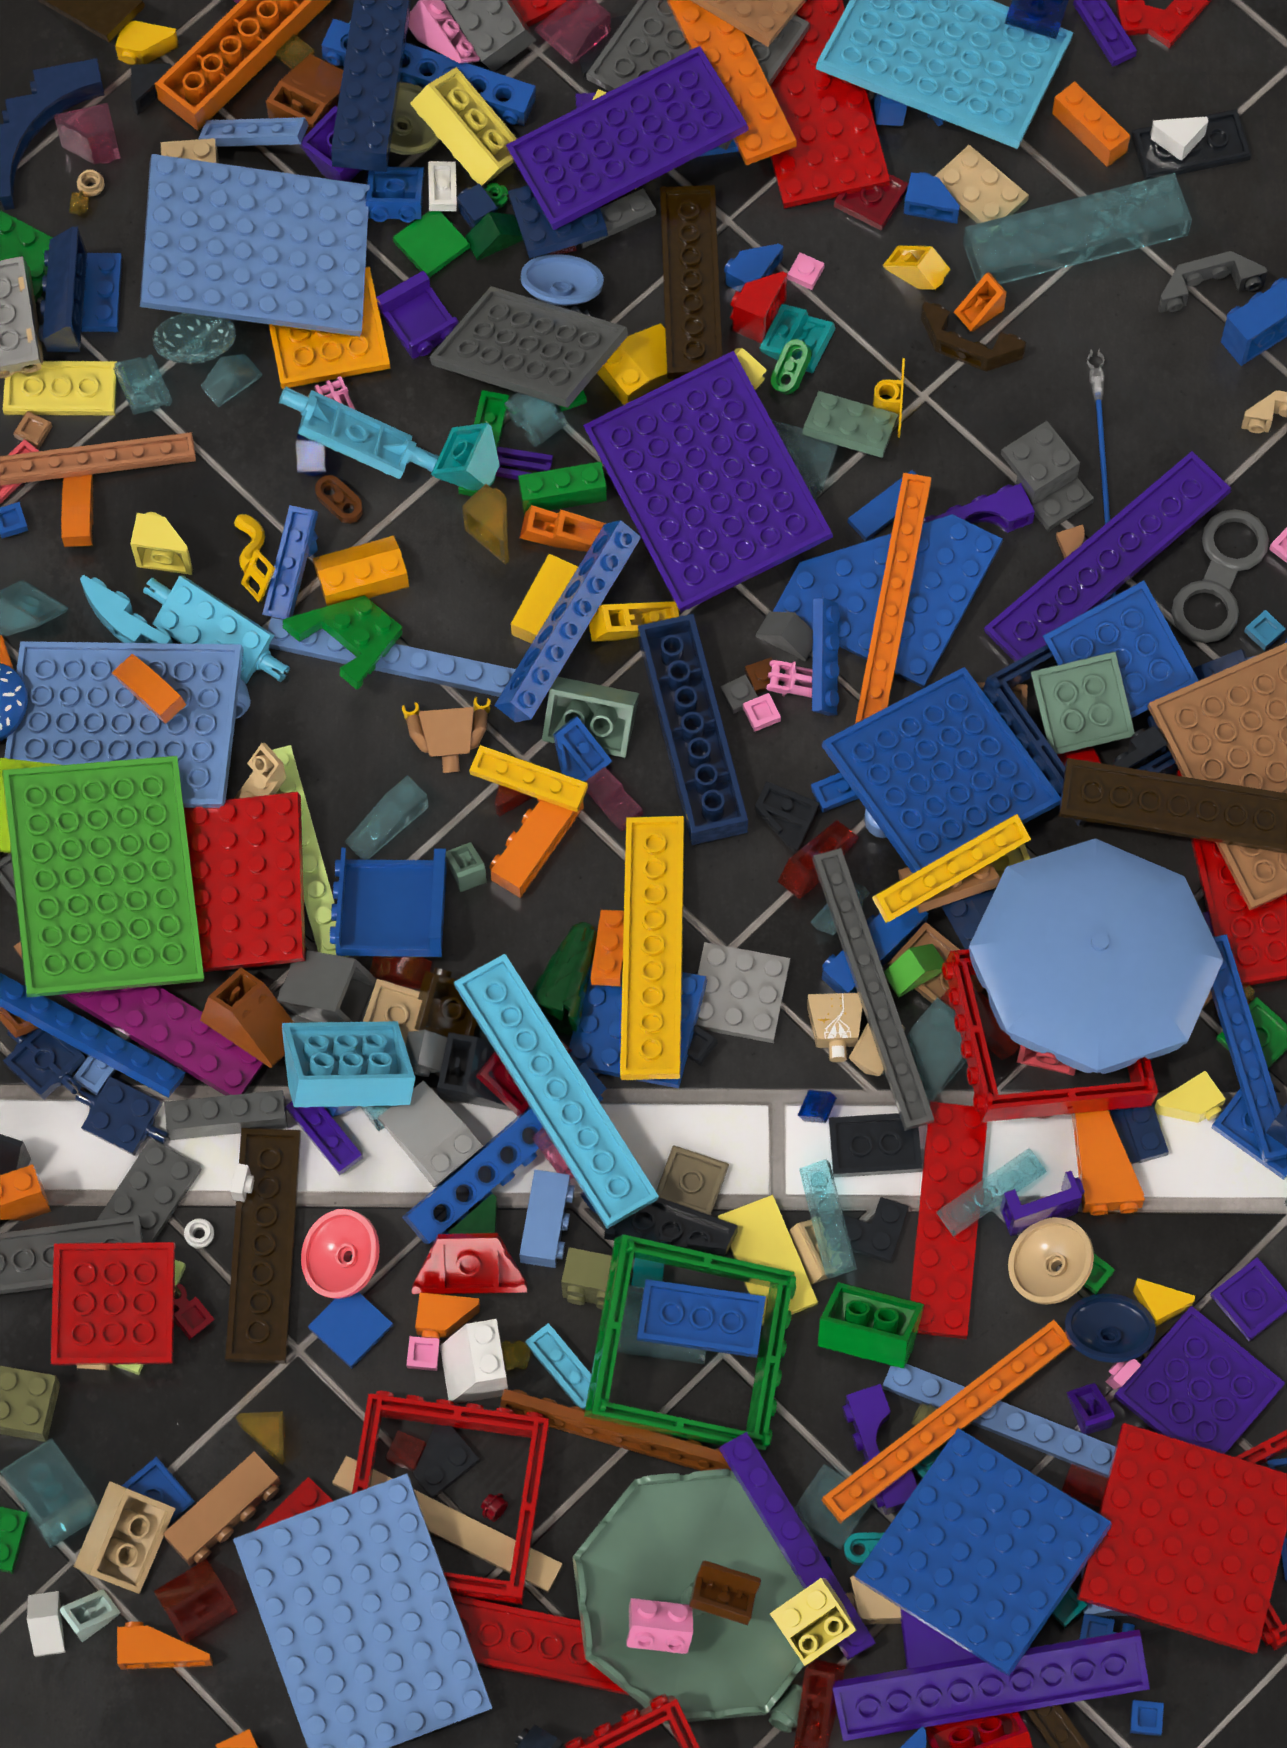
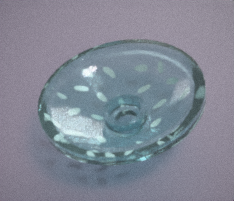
M182 313L162 322L155 329L152 340L154 349L162 357L176 363L198 364L215 359L225 353L234 343L236 332L235 326L230 319Z

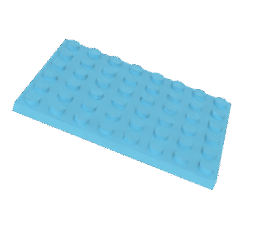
M850 0L822 51L815 69L1018 149L1071 42L1074 32L992 0Z

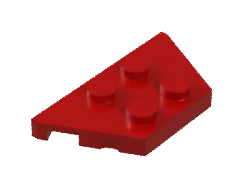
M498 1233L438 1234L412 1285V1294L527 1292V1282Z

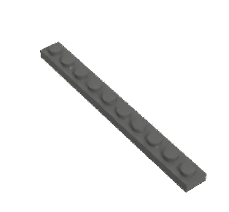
M839 848L814 855L812 860L903 1127L906 1131L933 1123L935 1119L842 849Z

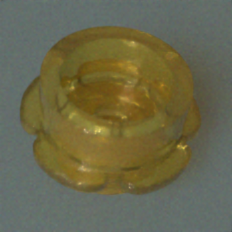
M83 190L80 193L72 192L70 213L77 214V217L81 216V212L87 213L89 197L84 196Z

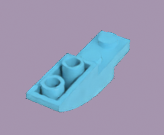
M82 575L80 581L91 608L102 624L122 643L173 644L171 635L161 627L153 628L147 624V621L142 616L133 613L130 599L120 591L114 593L107 589V586L101 580L95 577L90 579Z

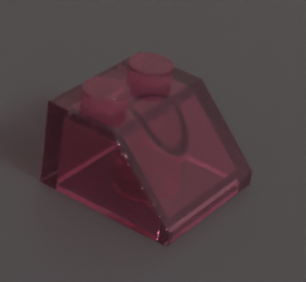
M108 103L54 115L61 145L64 149L93 164H106L121 158Z

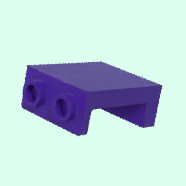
M424 270L377 296L379 312L412 359L429 354L434 347L445 340L459 323L456 317H451L430 287L429 277Z
M1072 1171L1065 1172L1061 1186L1062 1192L1021 1205L1015 1189L1005 1192L1000 1211L1010 1237L1022 1233L1030 1225L1043 1219L1066 1218L1077 1214L1082 1202V1195L1084 1194L1080 1178H1074Z

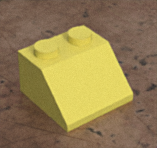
M154 512L137 513L130 543L136 566L192 575L193 568L188 547L168 520Z

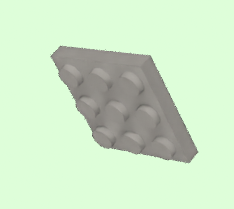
M704 942L698 975L706 976L708 981L696 1026L706 1031L774 1043L790 958Z

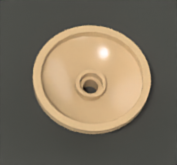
M1057 1217L1043 1219L1026 1228L1015 1241L1008 1261L1010 1280L1015 1289L1029 1301L1045 1305L1062 1302L1077 1293L1087 1281L1093 1267V1246L1087 1233L1073 1221ZM1062 1264L1061 1269L1056 1272L1057 1266Z

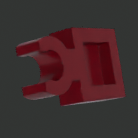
M178 1283L175 1286L179 1298L174 1299V1308L177 1310L174 1313V1321L190 1340L215 1319L197 1297L189 1301L186 1298L187 1292L185 1287Z

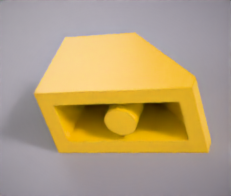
M131 20L119 32L115 48L118 60L129 65L148 64L177 48L178 38L176 29Z
M897 246L883 265L887 271L917 289L936 290L944 282V277L950 271V268L932 246Z

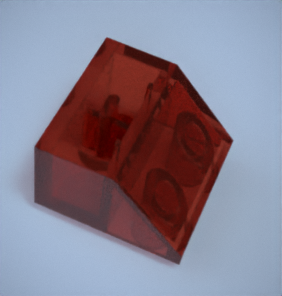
M207 1559L153 1591L185 1643L238 1612Z

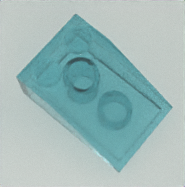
M939 998L935 999L906 1036L929 1104L967 1061L961 1055V1034L955 1029L954 1018L956 1013Z
M52 1438L0 1470L1 1475L49 1548L54 1547L93 1521L98 1506L88 1488Z

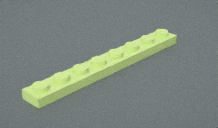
M291 745L277 748L272 751L283 762L286 780L276 794L298 792L301 795L304 904L317 951L336 955L335 944H330V926H336V921H332L331 916L332 904H335L293 751Z

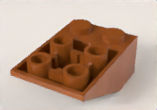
M308 55L279 81L266 100L269 118L305 117L308 123V128L304 135L306 136L334 106L338 107L343 70L314 55Z
M241 967L208 996L200 1021L270 1068L285 1056L282 1024L294 1023L266 984Z

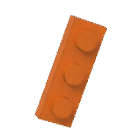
M601 910L591 971V985L621 986L624 911Z

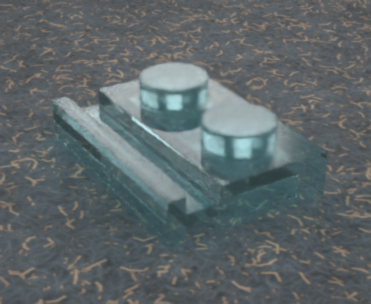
M148 355V358L141 359L139 357L115 363L113 370L133 415L159 409L163 405L171 406V395L153 355Z

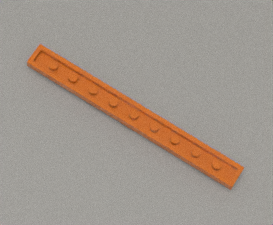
M903 473L855 724L887 708L889 705L931 487V477Z
M1052 1320L823 1496L822 1502L840 1524L949 1441L958 1428L963 1430L1068 1349L1071 1344L1067 1339L1066 1333L1055 1320Z

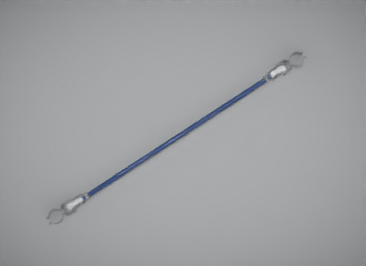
M1099 349L1097 355L1103 360L1099 368H1094L1088 361L1092 357V350H1090L1087 364L1091 368L1089 383L1092 386V395L1094 396L1097 410L1104 518L1106 524L1110 521L1102 415L1105 373L1102 369L1104 356L1099 352ZM1116 591L1110 595V598L1116 596Z

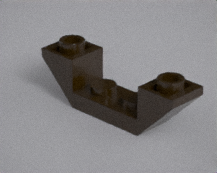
M924 301L921 320L936 352L985 372L1023 359L1026 342L1022 341L1020 337L1001 332L993 349H988L983 343L971 342L955 332H946L950 311L939 304H930Z

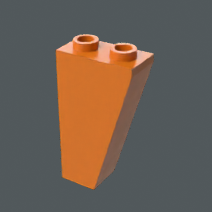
M1108 1110L1073 1113L1072 1122L1078 1175L1084 1188L1082 1211L1090 1212L1094 1216L1105 1215L1111 1210H1120L1121 1213H1134L1138 1211V1208L1143 1206L1145 1200L1144 1193Z

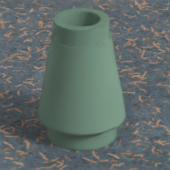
M791 1684L790 1688L771 1709L770 1724L786 1733H790L793 1728H796L807 1691L799 1685Z

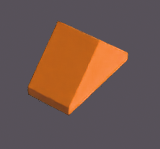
M987 272L956 308L954 313L970 332L975 331L1004 311L1007 292L990 272Z

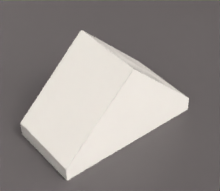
M1208 117L1153 120L1150 134L1151 139L1182 161L1205 136Z
M59 1591L28 1595L27 1623L34 1657L65 1653L62 1614L59 1611L61 1608Z

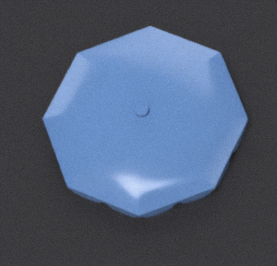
M1096 838L1007 866L968 948L970 960L978 980L988 992L989 1003L1001 1030H1004L1010 1036L1011 1040L1039 1053H1052L1058 1061L1085 1073L1101 1072V1074L1120 1070L1144 1057L1151 1059L1168 1054L1186 1044L1223 962L1222 955L1185 876Z

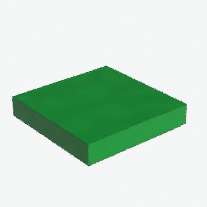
M428 211L422 215L421 219H417L393 237V242L420 272L424 270L429 278L470 248V243L440 211Z
M1256 997L1249 1004V1009L1269 1070L1287 1052V1023ZM1222 1031L1216 1040L1229 1051L1224 1032Z

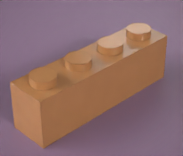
M254 1451L163 1533L164 1538L189 1566L195 1562L197 1564L201 1563L210 1555L211 1551L209 1549L218 1541L220 1543L226 1541L233 1534L234 1530L232 1528L240 1521L246 1522L256 1513L255 1507L263 1500L266 1502L271 1500L278 1493V1486L281 1484L279 1477Z

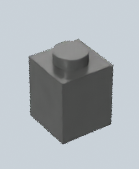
M427 1030L408 1032L406 1049L414 1075L429 1077L430 1073L441 1072L448 1037Z

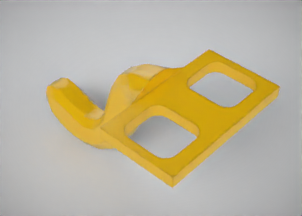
M240 514L236 517L234 524L238 529L247 533L252 540L243 549L239 557L240 566L244 572L241 584L258 602H261L275 568L260 552L265 540V532L261 524L252 516ZM258 558L268 569L266 576L256 566ZM250 576L260 586L258 594L249 585Z

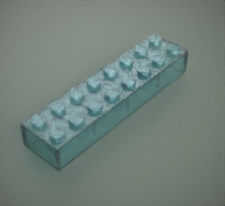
M1172 173L967 226L964 231L963 244L977 283L987 272H990L999 284H1004L1188 236L1192 218L1176 175Z

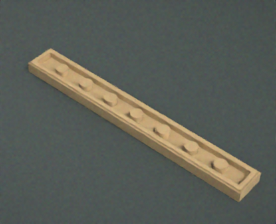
M346 1456L332 1482L333 1485L352 1494L357 1465L356 1460ZM373 1469L370 1487L392 1478ZM414 1490L430 1534L511 1574L516 1540ZM531 1548L526 1582L549 1593L563 1564Z

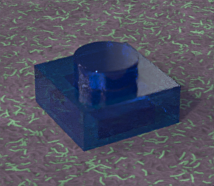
M808 1090L798 1116L806 1122L826 1123L837 1097L827 1091Z

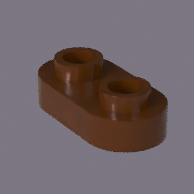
M326 475L316 482L315 493L318 501L341 522L354 523L361 518L363 514L361 499L339 478ZM333 490L334 494L326 495L325 492ZM347 508L354 509L352 513L344 512Z

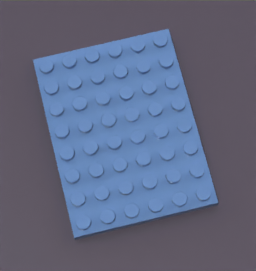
M152 154L149 170L140 307L360 336L363 322L368 226L366 193L370 185Z
M20 641L16 672L22 677L26 685L28 705L22 722L7 737L4 758L69 765L177 756L183 807L220 808L226 801L244 649L241 644ZM131 654H134L181 695L186 703V706L168 723L164 724L112 675V672Z
M408 1473L233 1539L308 1748H389L493 1708Z

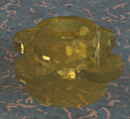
M508 1340L503 1341L501 1349L503 1351L505 1368L507 1370H512L514 1367H519L521 1370L526 1369L530 1360L529 1347L521 1340H517L514 1343H510Z

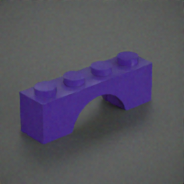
M1020 483L1015 486L1006 485L1000 488L997 493L989 496H978L971 503L964 506L955 505L941 515L927 516L924 518V523L953 514L971 524L979 522L993 523L1008 533L1032 524L1035 511Z
M881 1384L846 1395V1405L842 1406L847 1423L852 1422L856 1433L852 1434L857 1451H863L866 1459L865 1462H862V1466L880 1453L876 1442V1435L882 1425L890 1419L891 1411ZM912 1470L908 1471L874 1498L877 1508L883 1507L885 1515L900 1511L916 1489L917 1484Z

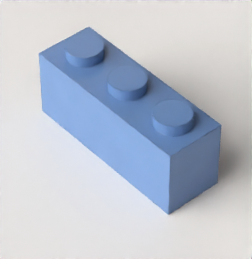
M534 1170L519 1254L520 1263L556 1268L557 1259H563L565 1242L561 1241L562 1231H568L570 1213H565L567 1202H573L575 1185H570V1175Z

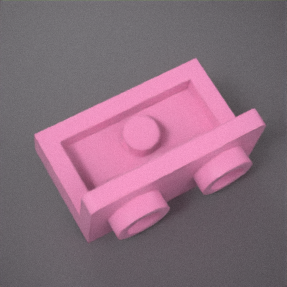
M631 1598L629 1604V1633L626 1640L627 1647L681 1654L688 1653L693 1636V1612L689 1605Z

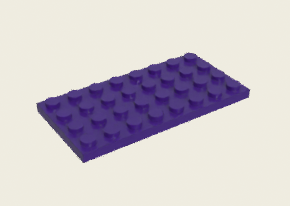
M698 46L506 144V147L554 231L749 131V128L704 51Z

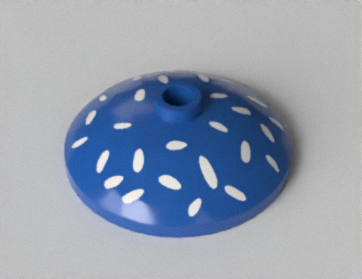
M0 663L1 741L12 734L22 722L27 710L28 692L22 677L9 666Z

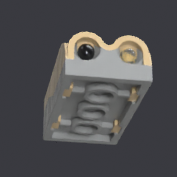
M23 256L0 260L1 379L10 377L17 372H36L42 368L41 364H43L42 343L39 340V324L31 272Z

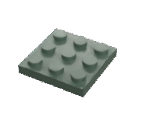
M1115 651L1031 671L1046 739L1056 754L1128 738L1135 733Z

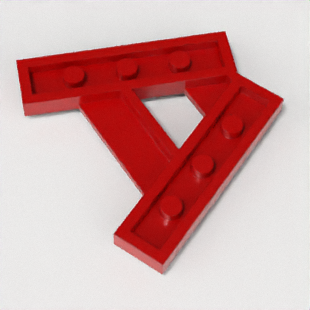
M1144 0L1115 1L1119 23L1128 36L1149 34L1170 48L1212 0H1173L1165 10L1145 5Z

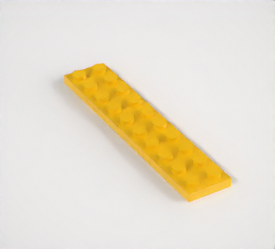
M684 816L626 817L621 1080L680 1079Z

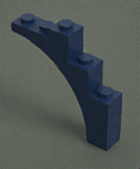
M97 58L33 70L35 81H30L32 94L5 99L7 110L2 111L4 124H0V200L4 210L15 209L14 184L16 172L23 153L34 136L50 120L64 110L83 101L105 95Z

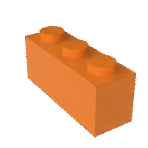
M1075 81L1055 96L1052 114L1106 167H1109L1127 153L1130 134Z

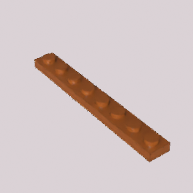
M504 1389L500 1408L511 1409L514 1411V1414L526 1415V1412L541 1413L544 1415V1418L549 1419V1427L700 1471L729 1469L732 1471L719 1449L704 1447L697 1441H684L664 1433H656L645 1429L584 1417L585 1410L580 1407H566L557 1404L549 1398L539 1399L529 1396L521 1390L511 1391Z

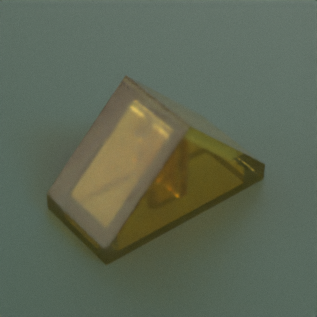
M283 1412L239 1413L236 1417L238 1425L282 1465L286 1461L285 1417Z

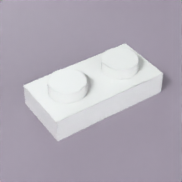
M428 161L429 211H456V162Z

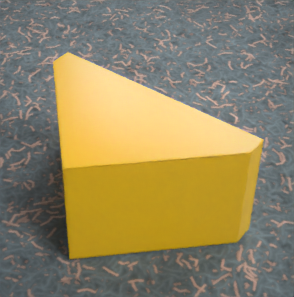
M1137 1278L1133 1293L1139 1303L1153 1316L1156 1327L1186 1312L1193 1305L1195 1299L1194 1295Z

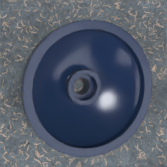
M1104 1293L1085 1297L1069 1309L1065 1318V1333L1070 1344L1083 1355L1101 1362L1120 1363L1138 1358L1149 1350L1155 1339L1156 1325L1151 1313L1139 1302L1118 1294Z

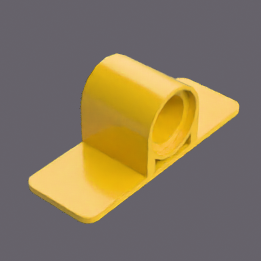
M905 358L902 359L901 380H882L878 382L874 389L873 398L874 407L899 415L898 438H900ZM890 395L892 398L886 400L880 396Z

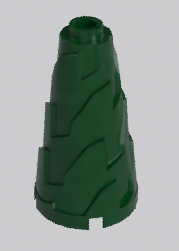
M579 922L572 925L568 935L559 945L556 953L552 955L543 974L539 977L530 993L556 1035H571L573 1030L576 1033L580 1024L583 1002L590 978L589 972L592 964V955L597 938L595 928L587 922Z

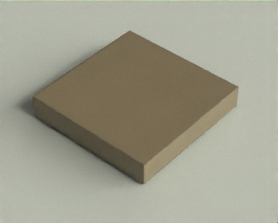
M673 1145L656 1192L660 1198L711 1216L729 1164Z

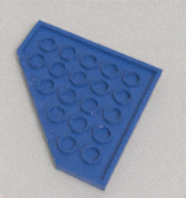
M953 514L923 523L895 669L896 675L925 688L1003 543L1002 538ZM891 534L799 562L773 612H795L813 630V599L825 598L837 602L840 611L838 621L839 647L867 660Z

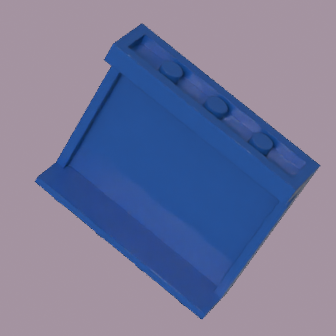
M341 848V859L335 860V877H339V882H334L333 898L338 900L337 904H332L331 912L332 921H336V926H330V944H335L336 955L442 957L447 873L446 849H434V860H348L346 848Z

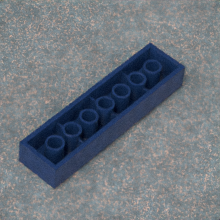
M354 0L331 147L332 166L387 172L412 0Z
M694 614L639 625L638 641L691 845L748 833V818Z

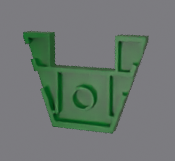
M365 595L283 620V629L299 642L318 630L324 629L354 654L356 658L340 667L339 676L356 690L363 685L364 678L368 674L371 675L379 659L382 656H386L402 635V626Z

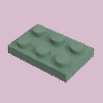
M818 391L803 427L802 435L883 458L897 423L898 414Z

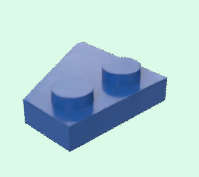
M578 716L573 717L553 734L561 774L587 783L612 762Z

